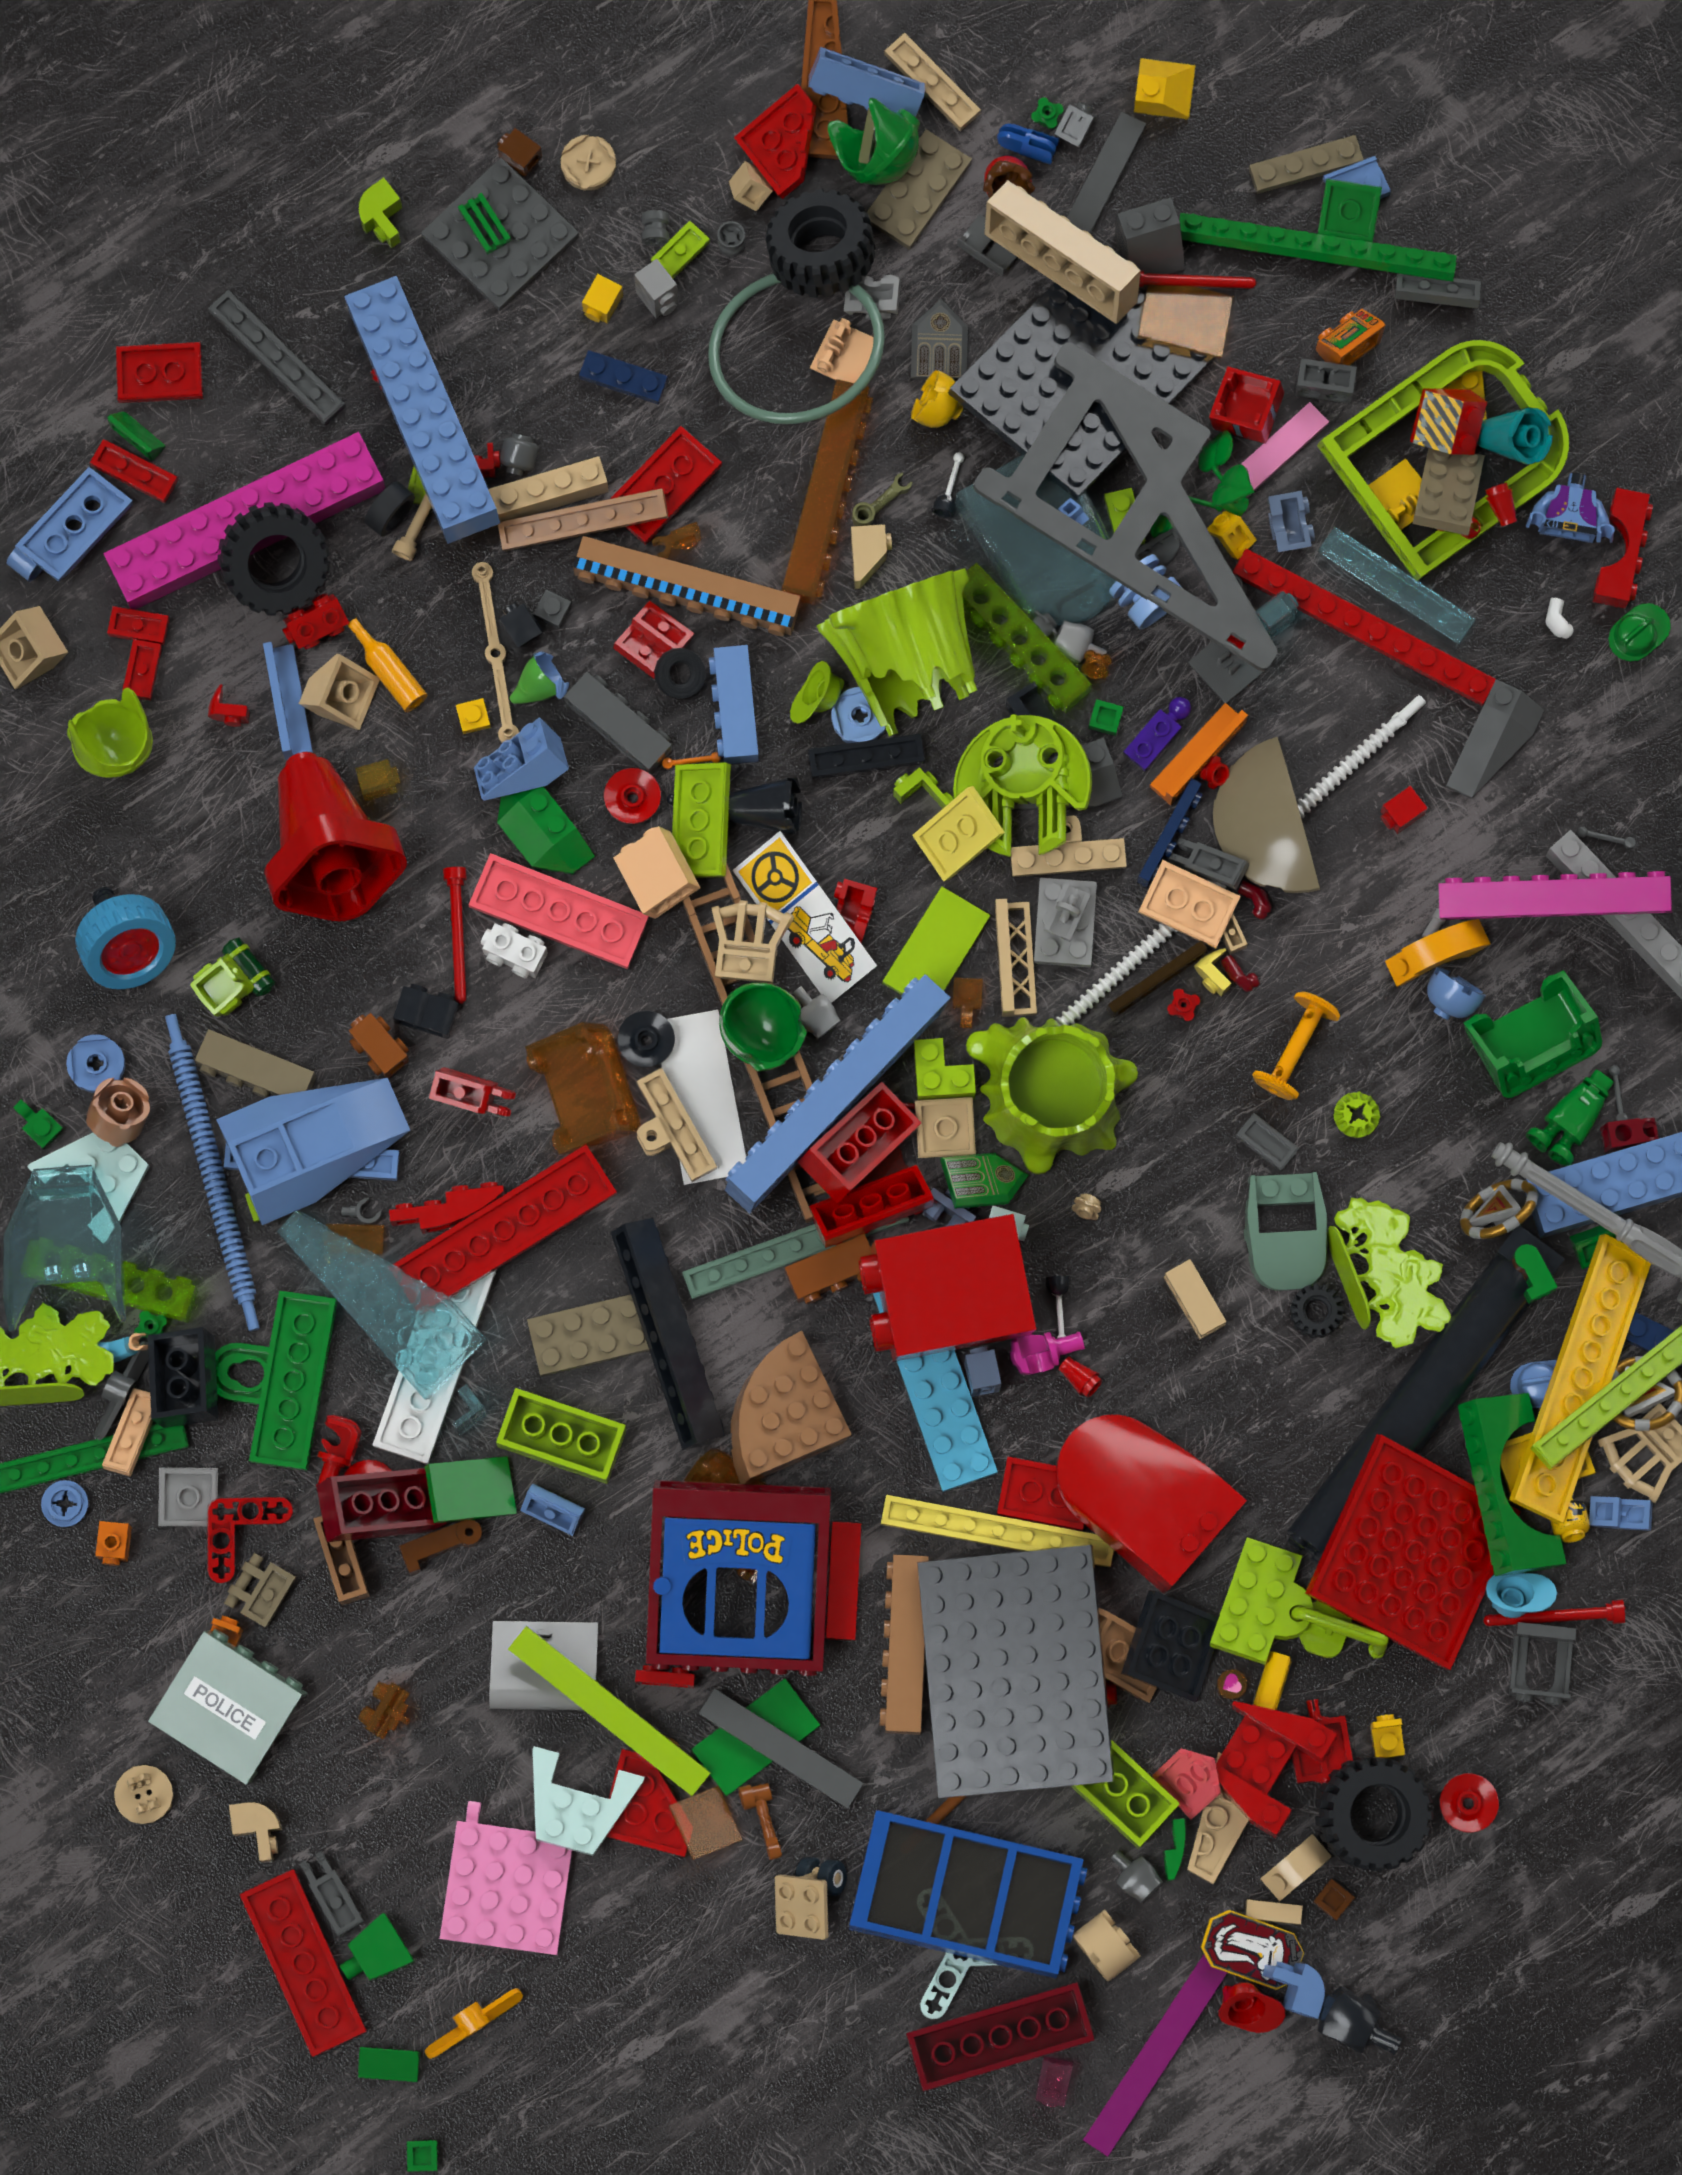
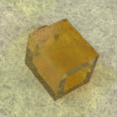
M388 759L355 768L364 801L398 793L395 784L401 782L397 767H390Z

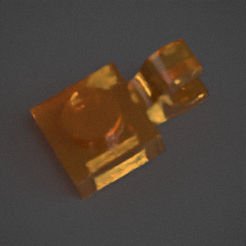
M697 522L671 531L667 536L654 538L652 545L653 547L664 545L666 549L658 553L657 556L667 559L671 555L673 548L675 550L678 548L686 550L697 545V541L701 540V531Z
M954 978L953 1008L961 1009L960 1028L972 1029L973 1009L981 1010L983 979Z

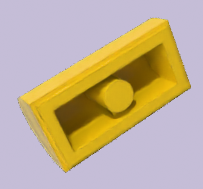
M1276 1652L1269 1653L1253 1705L1277 1710L1292 1663L1290 1656Z

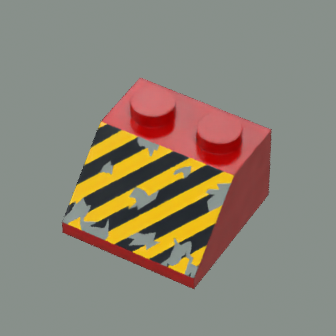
M1423 388L1410 442L1448 454L1474 455L1487 401L1469 389Z

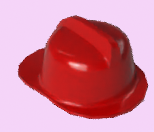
M1239 1983L1233 1986L1226 1985L1222 1990L1223 2004L1219 2009V2018L1227 2025L1249 2032L1263 2033L1276 2029L1285 2018V2008L1281 2002L1261 1994L1253 1984Z

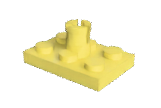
M971 786L960 793L912 836L942 880L947 881L1005 832L974 786Z

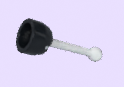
M957 452L953 457L955 463L945 495L938 496L933 504L932 512L939 517L952 518L954 515L956 503L951 497L960 463L965 459L961 452Z
M1069 1276L1046 1277L1048 1292L1056 1297L1059 1331L1057 1338L1064 1337L1066 1335L1064 1334L1062 1295L1069 1289Z

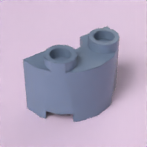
M1302 491L1269 496L1267 500L1270 507L1268 517L1272 538L1276 540L1277 552L1312 546L1311 542L1315 541L1314 529L1312 524L1307 525L1305 514L1310 513L1308 498L1302 496Z

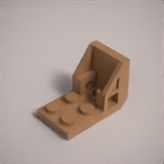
M1099 1608L1105 1679L1140 1700L1150 1703L1156 1688L1121 1674L1136 1627Z

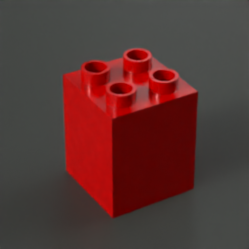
M1014 1214L874 1240L871 1246L872 1255L862 1256L858 1261L864 1295L879 1292L883 1309L882 1313L872 1314L871 1318H869L875 1352L891 1350L893 1362L1030 1336L1036 1330Z

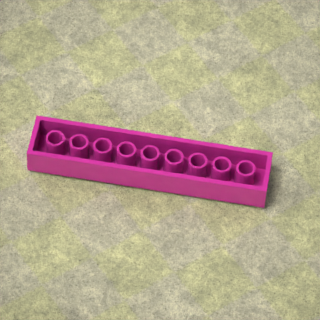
M357 432L103 554L130 609L136 610L220 570L221 567L218 564V555L221 554L219 543L220 539H225L226 537L224 530L228 524L234 525L236 522L234 517L240 512L243 516L249 513V507L256 505L258 508L264 507V503L273 502L275 506H279L280 503L288 504L292 509L295 510L297 508L304 512L316 524L381 493L385 489L384 481L360 433ZM272 535L260 540L253 547L250 555L287 538V536Z

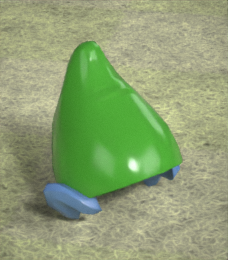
M545 652L533 654V657L526 663L519 682L509 698L512 703L539 702L557 696L559 699L565 696L569 683H564L556 667L551 662L554 656Z

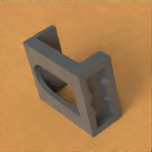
M1517 1622L1514 1625L1508 1695L1516 1696L1515 1700L1521 1702H1533V1698L1545 1699V1704L1562 1705L1563 1701H1568L1571 1698L1569 1683L1576 1628ZM1528 1638L1557 1641L1554 1682L1547 1692L1530 1690L1526 1684Z

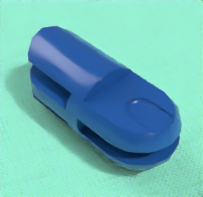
M1009 123L1002 125L997 134V141L1002 147L1049 165L1052 163L1056 147L1059 143V138Z

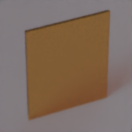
M1147 285L1138 337L1222 358L1233 297L1195 286Z

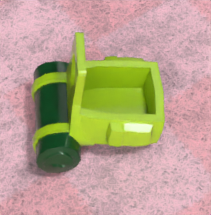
M240 937L229 940L222 949L224 956L217 959V962L214 964L208 963L193 976L194 981L190 984L200 1001L217 1017L230 1014L242 1003L241 999L249 993L253 992L257 997L264 996L276 984L268 970H265L250 951L249 946L244 944Z

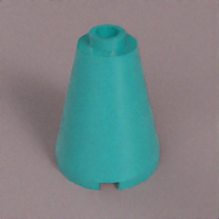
M1524 408L1485 419L1482 422L1477 444L1484 449L1522 464L1540 462L1548 454L1552 444V435H1549L1548 430L1551 422L1545 412L1538 408Z

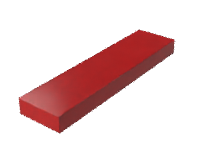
M832 1522L826 1639L855 1641L861 1523Z

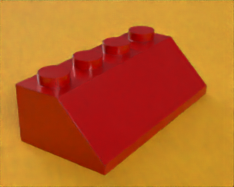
M914 1165L854 1188L838 1204L832 1198L810 1205L809 1208L819 1237L824 1247L827 1248L832 1245L841 1244L843 1241L858 1235L867 1234L881 1226L893 1224L907 1216L919 1214L925 1209L933 1207L934 1198L918 1166Z

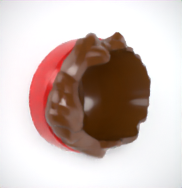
M1001 156L994 159L987 166L984 174L983 191L987 192L990 199L1007 181H1010L1015 186L1022 187L1027 194L1031 195L1035 191V187L1032 184L1033 175L1018 158Z

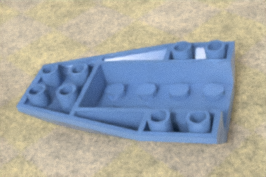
M388 1078L270 1096L216 1119L262 1226L316 1203L410 1132V1128Z

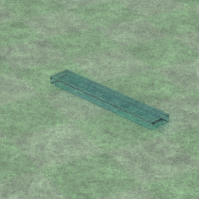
M1336 527L1332 529L1318 550L1319 553L1458 644H1460L1476 620Z

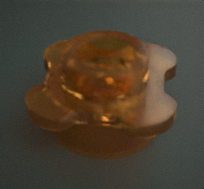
M1087 650L1084 654L1085 664L1081 666V671L1092 679L1106 678L1109 674L1107 667L1112 662L1111 656Z

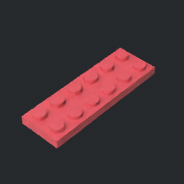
M491 853L469 903V908L625 969H628L649 920V916L644 915L642 912Z

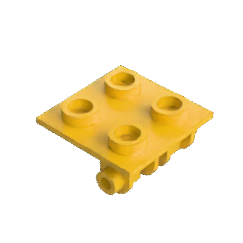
M1406 458L1368 485L1400 530L1413 522L1422 478Z

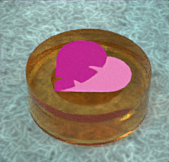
M1234 1669L1223 1672L1217 1681V1689L1221 1696L1230 1700L1241 1697L1247 1688L1245 1676L1240 1671Z

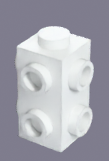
M495 923L492 930L487 929L480 944L483 945L482 949L484 955L487 956V961L500 967L502 964L513 968L512 972L522 978L527 979L528 975L536 978L548 954L547 947L543 946L544 942L541 939L529 935L528 938L517 934L518 929L506 923H503L502 926Z

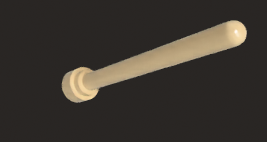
M425 494L405 537L397 540L392 549L395 555L408 561H412L417 551L415 540L432 507L427 494Z

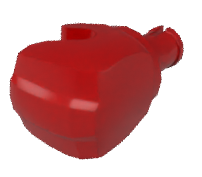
M338 1415L327 1416L326 1426L337 1433L341 1443L338 1446H333L326 1439L321 1440L327 1453L318 1452L317 1457L322 1458L324 1464L316 1485L329 1477L338 1476L341 1467L351 1466L362 1433L356 1422Z

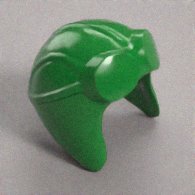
M875 98L869 99L868 104L875 128L876 146L873 156L867 165L859 162L864 131L854 129L839 120L829 122L828 134L836 155L846 171L858 183L882 185L895 182L906 174L915 161L919 146L918 129L920 122L915 116L904 109L894 112Z
M749 983L740 986L726 998L720 1012L719 1029L724 1044L734 1056L750 1064L757 1072L768 1071L786 1064V1061L795 1057L800 1050L807 1034V1030L801 1022V1006L799 1002L789 992L773 984Z

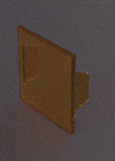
M718 1786L669 1806L692 1860L742 1840Z

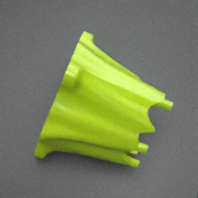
M965 568L955 572L953 570L860 602L829 615V619L817 625L818 631L829 641L850 669L881 727L885 726L888 736L898 733L894 723V709L901 710L911 718L917 717L918 700H930L934 711L944 707L940 697L942 679H945L956 691L959 700L967 698L970 693L978 691L974 682L975 672L964 618L962 593L969 582Z
M1021 1017L1013 1027L1007 1028L993 1023L988 1030L977 1031L969 1036L966 1042L967 1053L973 1059L985 1064L991 1074L988 1082L980 1087L981 1093L989 1098L991 1104L990 1110L983 1117V1121L993 1128L996 1138L1000 1143L1019 1151L1028 1171L1037 1175L1046 1173L1052 1167L1055 1155L1061 1150H1070L1077 1155L1083 1156L1095 1149L1112 1150L1116 1147L1117 1140L1114 1135V1128L1120 1120V1113L1115 1104V1096L1136 1081L1138 1070L1133 1062L1110 1055L1108 1039L1104 1034L1090 1030L1077 1023L1071 1026L1059 1025L1054 1019H1048L1041 1027H1034L1029 1023L1028 1019Z

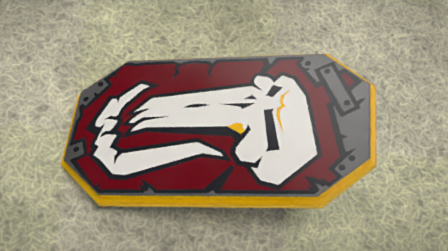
M1227 1910L1209 1919L1201 1944V1949L1211 1967L1274 1990L1286 1986V1984L1263 1977L1265 1965L1276 1966L1278 1961L1294 1967L1295 1963H1301L1304 1951L1294 1933L1232 1910Z

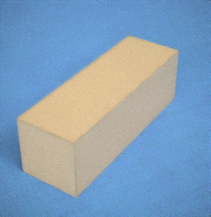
M1232 914L1222 935L1230 955L1247 948L1248 945L1234 914Z
M1246 1900L1245 1916L1259 1921L1300 1925L1302 1905Z

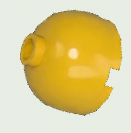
M935 370L921 388L923 394L920 400L916 398L911 418L930 428H939L946 425L951 419L956 420L961 414L963 406L948 394L950 387L956 381L948 374Z

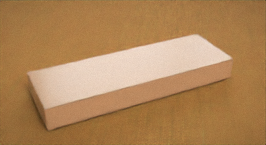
M133 1388L103 1461V1469L131 1477L153 1423L151 1419L150 1392Z

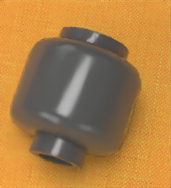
M512 433V437H506L503 440L499 459L502 465L507 466L506 472L523 476L524 471H532L534 469L539 450L538 445L533 442L534 438Z

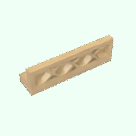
M996 899L995 916L1002 1017L1037 1015L1029 902L1007 903V899ZM1008 910H1024V921L1017 928L1009 922ZM1024 926H1025V935H1024L1022 932H1020V930H1021ZM1009 928L1013 931L1011 935L1009 934ZM1016 935L1026 942V949L1019 956L1010 949V941ZM1026 954L1027 963L1022 959ZM1011 956H1012L1014 959H1016L1012 964H1011ZM1018 962L1028 970V976L1021 984L1012 977V969ZM1028 981L1029 991L1024 987ZM1013 984L1017 987V989L1014 992ZM1020 990L1030 998V1008H1014V997Z

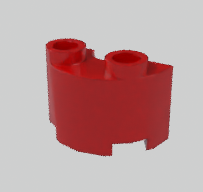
M844 879L843 882L838 881L834 893V898L839 899L836 909L860 943H862L866 927H868L875 903L874 899L878 889Z

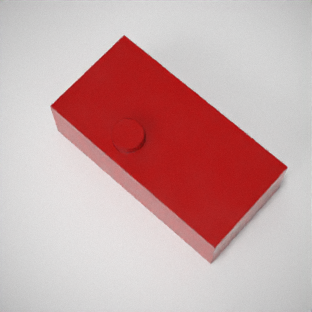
M881 1082L816 1142L797 1163L838 1204L908 1138L921 1122Z

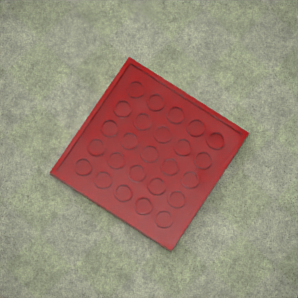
M1377 1434L1305 1594L1360 1624L1386 1635L1388 1639L1436 1665L1451 1670L1485 1594L1487 1582L1494 1573L1475 1486L1386 1436ZM1511 1506L1513 1511L1519 1517L1521 1511Z

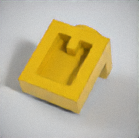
M1227 511L1218 515L1207 528L1210 535L1217 537L1230 556L1237 560L1242 556L1245 548L1249 549L1256 541V538L1242 518Z
M1394 1714L1377 1716V1722L1370 1724L1374 1756L1380 1758L1405 1756L1401 1730L1402 1719H1394Z

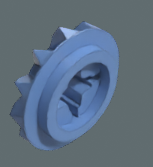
M67 1480L58 1481L49 1486L44 1492L41 1501L42 1512L46 1519L52 1524L63 1528L76 1525L85 1517L89 1507L87 1494L83 1488L77 1483ZM67 1492L68 1500L77 1504V1506L68 1507L65 1516H63L62 1508L53 1504V1502L63 1501Z

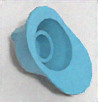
M1518 1573L1496 1577L1493 1575L1488 1580L1486 1586L1487 1596L1492 1602V1607L1498 1613L1508 1618H1518L1526 1612L1543 1611L1551 1607L1557 1596L1556 1587L1550 1579L1533 1573Z

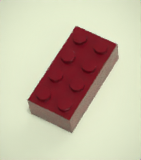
M425 1468L333 1476L316 1485L326 1542L433 1532L446 1524V1522L434 1523Z

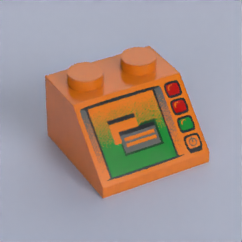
M1360 309L1356 313L1351 311L1340 320L1341 324L1333 330L1330 327L1318 336L1319 340L1316 351L1325 362L1350 366L1381 342L1385 324L1382 320L1364 309Z

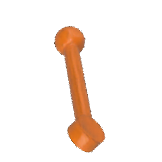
M714 752L710 756L678 760L664 758L662 765L664 769L669 770L675 765L707 761L718 763L721 760V756L718 757V752Z

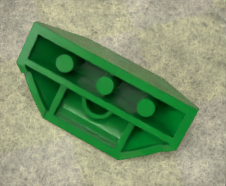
M544 787L501 797L497 824L531 867L573 875L595 858L575 825Z

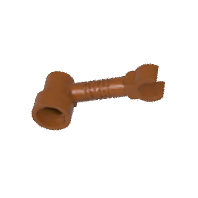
M764 1783L753 1787L749 1784L738 1787L743 1809L756 1808L769 1860L781 1857V1849L766 1802L772 1800L769 1784Z

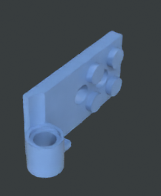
M88 467L15 545V549L9 555L6 564L29 582L33 581L42 570L59 582L72 571L133 505L132 500ZM89 500H96L100 503L99 509L95 511L87 510L84 505ZM70 520H78L81 522L82 527L79 530L72 531L66 527V524Z

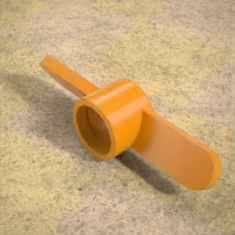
M516 1988L510 1990L483 2009L478 2002L468 2006L453 2017L458 2027L430 2044L425 2049V2054L428 2058H434L462 2039L476 2033L492 2020L518 2004L522 2000L523 1994Z

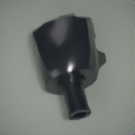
M1339 1986L1332 1994L1326 1995L1319 2015L1318 2031L1321 2034L1362 2054L1367 2045L1373 2044L1392 2053L1394 2056L1403 2039L1379 2028L1378 2021L1381 2013L1377 2009L1372 1996L1363 1994L1359 1998L1351 1990Z

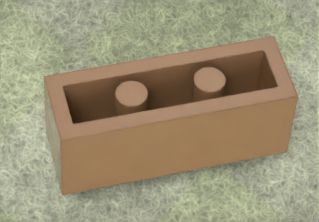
M322 1516L313 1518L339 1603L343 1606L370 1597L353 1541L326 1542Z

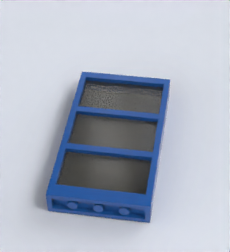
M876 1810L849 1930L1056 1979L1059 1971L1064 1972L1068 1955L1063 1954L1065 1942L1071 1943L1074 1926L1069 1925L1071 1914L1078 1913L1081 1897L1076 1896L1078 1885H1084L1087 1868L1082 1867L1084 1859Z

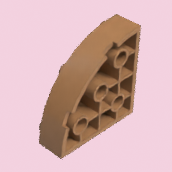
M802 1331L783 1340L759 1362L745 1380L736 1399L731 1419L733 1447L731 1452L740 1484H749L843 1444L852 1435Z

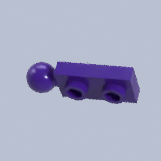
M1176 697L1169 704L1168 714L1159 709L1123 751V754L1142 770L1146 771L1182 729L1176 721L1189 716L1191 712L1190 702L1184 697Z

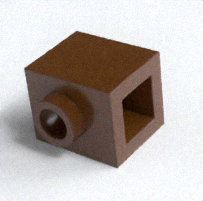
M516 128L510 134L505 133L497 145L499 159L502 158L511 168L524 177L529 174L542 158L541 147Z

